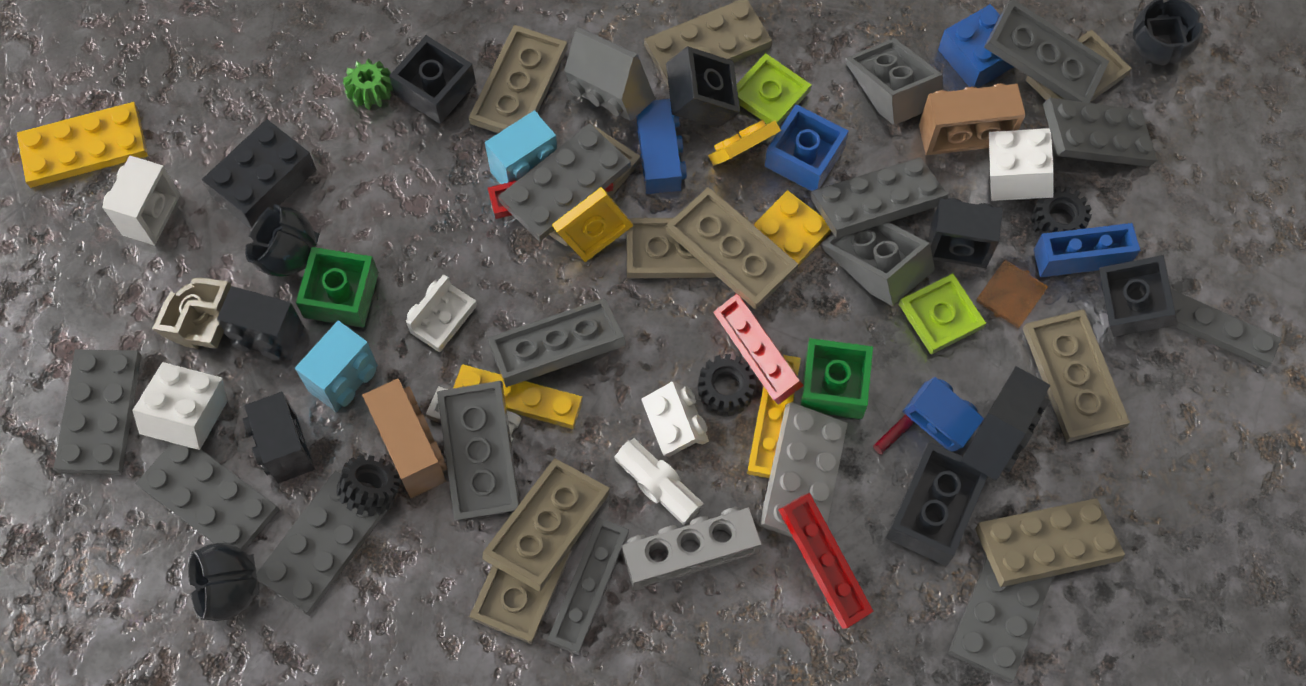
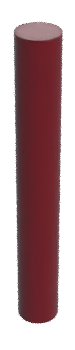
M905 414L873 445L874 450L882 455L915 422Z

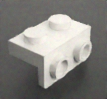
M442 275L438 281L435 280L430 284L426 291V296L420 304H415L409 310L406 320L408 329L412 335L438 352H441L477 307V302L451 285L448 276Z
M670 382L642 398L663 456L670 457L694 443L703 445L709 442L706 435L707 425L704 419L698 415L694 405L696 403L695 395L686 385Z

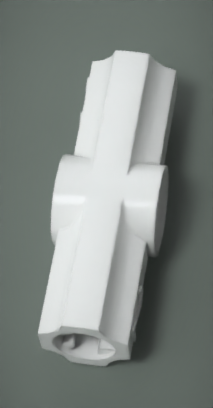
M635 438L627 441L615 455V461L638 481L637 484L642 492L653 502H660L684 526L693 520L703 508L704 503L680 482V477L676 471L665 461H658Z

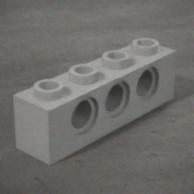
M732 507L722 511L721 516L709 519L708 516H702L691 520L688 526L677 528L676 525L662 528L658 531L659 534L646 538L645 535L631 537L626 541L627 544L622 545V554L634 591L758 554L762 544L749 507L740 510V507ZM717 531H725L730 535L731 539L725 543H720L714 539L713 534ZM686 540H693L698 543L699 549L695 552H687L681 547V544ZM661 549L667 553L668 557L664 561L656 562L649 555L653 550Z

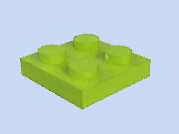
M765 53L737 83L739 105L760 120H764L766 124L776 120L779 126L790 114L794 106L798 105L811 91L812 84Z
M953 273L900 299L899 302L900 308L931 355L983 329L986 325L985 320Z

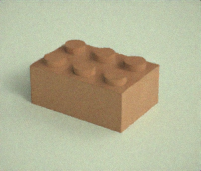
M1000 83L992 87H968L957 91L939 90L929 94L919 123L925 154L933 155L989 148V132L1019 130L1026 114L1018 84L1006 85Z
M398 378L362 394L410 498L445 483L446 479L443 471L447 470L446 463L430 432L425 417L419 409L410 386L403 388Z

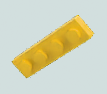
M783 355L798 376L801 358ZM763 386L747 474L770 478L785 405L790 402L793 403L794 394L778 405Z
M464 364L461 365L453 389L502 381L507 411L574 430L583 402L582 396L527 381L506 387L501 374Z

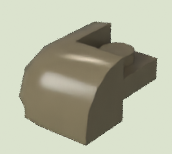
M192 278L191 283L183 286L178 292H170L152 329L161 336L185 347L197 350L199 346L217 349L224 330L216 319L232 285L228 281Z

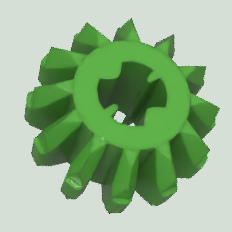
M368 58L366 63L362 65L356 61L355 69L347 68V77L343 78V84L346 89L345 93L350 101L353 100L357 107L365 104V107L370 110L372 104L381 107V100H390V92L393 91L389 78L391 71L388 68H384L380 61L373 64Z

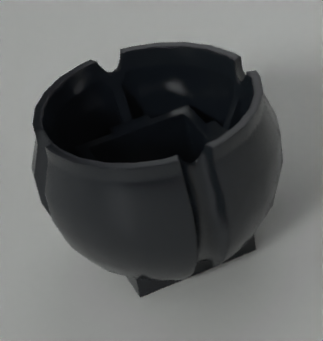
M1153 0L1140 11L1133 25L1132 36L1135 41V47L1144 58L1145 64H1177L1194 53L1201 41L1203 23H1199L1201 15L1192 4L1185 0H1167L1166 2L1163 0ZM1169 35L1171 44L1163 43L1154 36Z
M274 205V209L268 207L255 222L249 234L253 242L246 245L245 255L248 262L267 275L276 277L289 276L306 269L311 248L317 246L320 234L313 230L308 219L300 212L289 207Z
M224 543L208 544L190 553L188 563L189 585L195 587V590L190 595L194 611L199 620L222 621L230 619L244 611L255 596L259 595L254 554L248 555L240 548Z

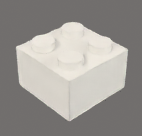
M1050 128L989 132L991 201L1053 198V156Z
M129 155L125 165L120 167L117 180L111 191L106 193L102 208L122 236L155 246L181 194L163 165Z
M162 362L132 410L139 434L200 450L227 403L223 378Z

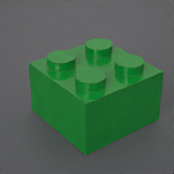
M312 247L296 300V305L303 318L336 323L339 320L344 325L364 328L379 273L373 256Z
M809 338L805 355L802 382L804 386L801 391L800 406L822 414L863 419L868 406L873 346Z

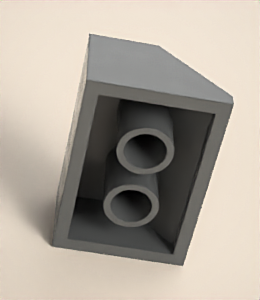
M580 27L575 30L564 70L569 80V89L577 97L582 96L590 100L595 106H602L613 115H620L632 121L655 100L638 54Z

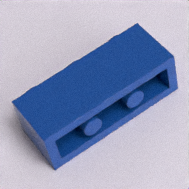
M670 99L653 100L636 116L646 194L681 191L682 179H687L685 161H680L679 153H683L682 136H676L675 128L680 127L679 117L672 115Z
M1133 223L1044 233L1040 236L1033 251L1040 277L1097 271L1100 267L1134 261L1141 250Z

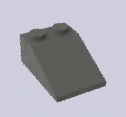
M895 38L845 58L847 66L878 113L893 125L903 123L912 117L922 114L928 95L943 90V74Z
M889 222L837 239L832 234L821 243L822 249L870 294L892 306L935 270L930 243Z

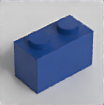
M936 377L925 382L902 411L945 449L951 452L963 448L984 420L977 413L978 410L972 403L962 400L953 392V388L949 383Z

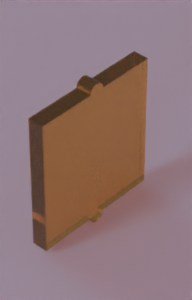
M1004 260L977 297L976 302L994 312L995 317H1002L1017 328H1020L1048 286L1029 275L1030 272L1028 270L1023 271L1007 260Z

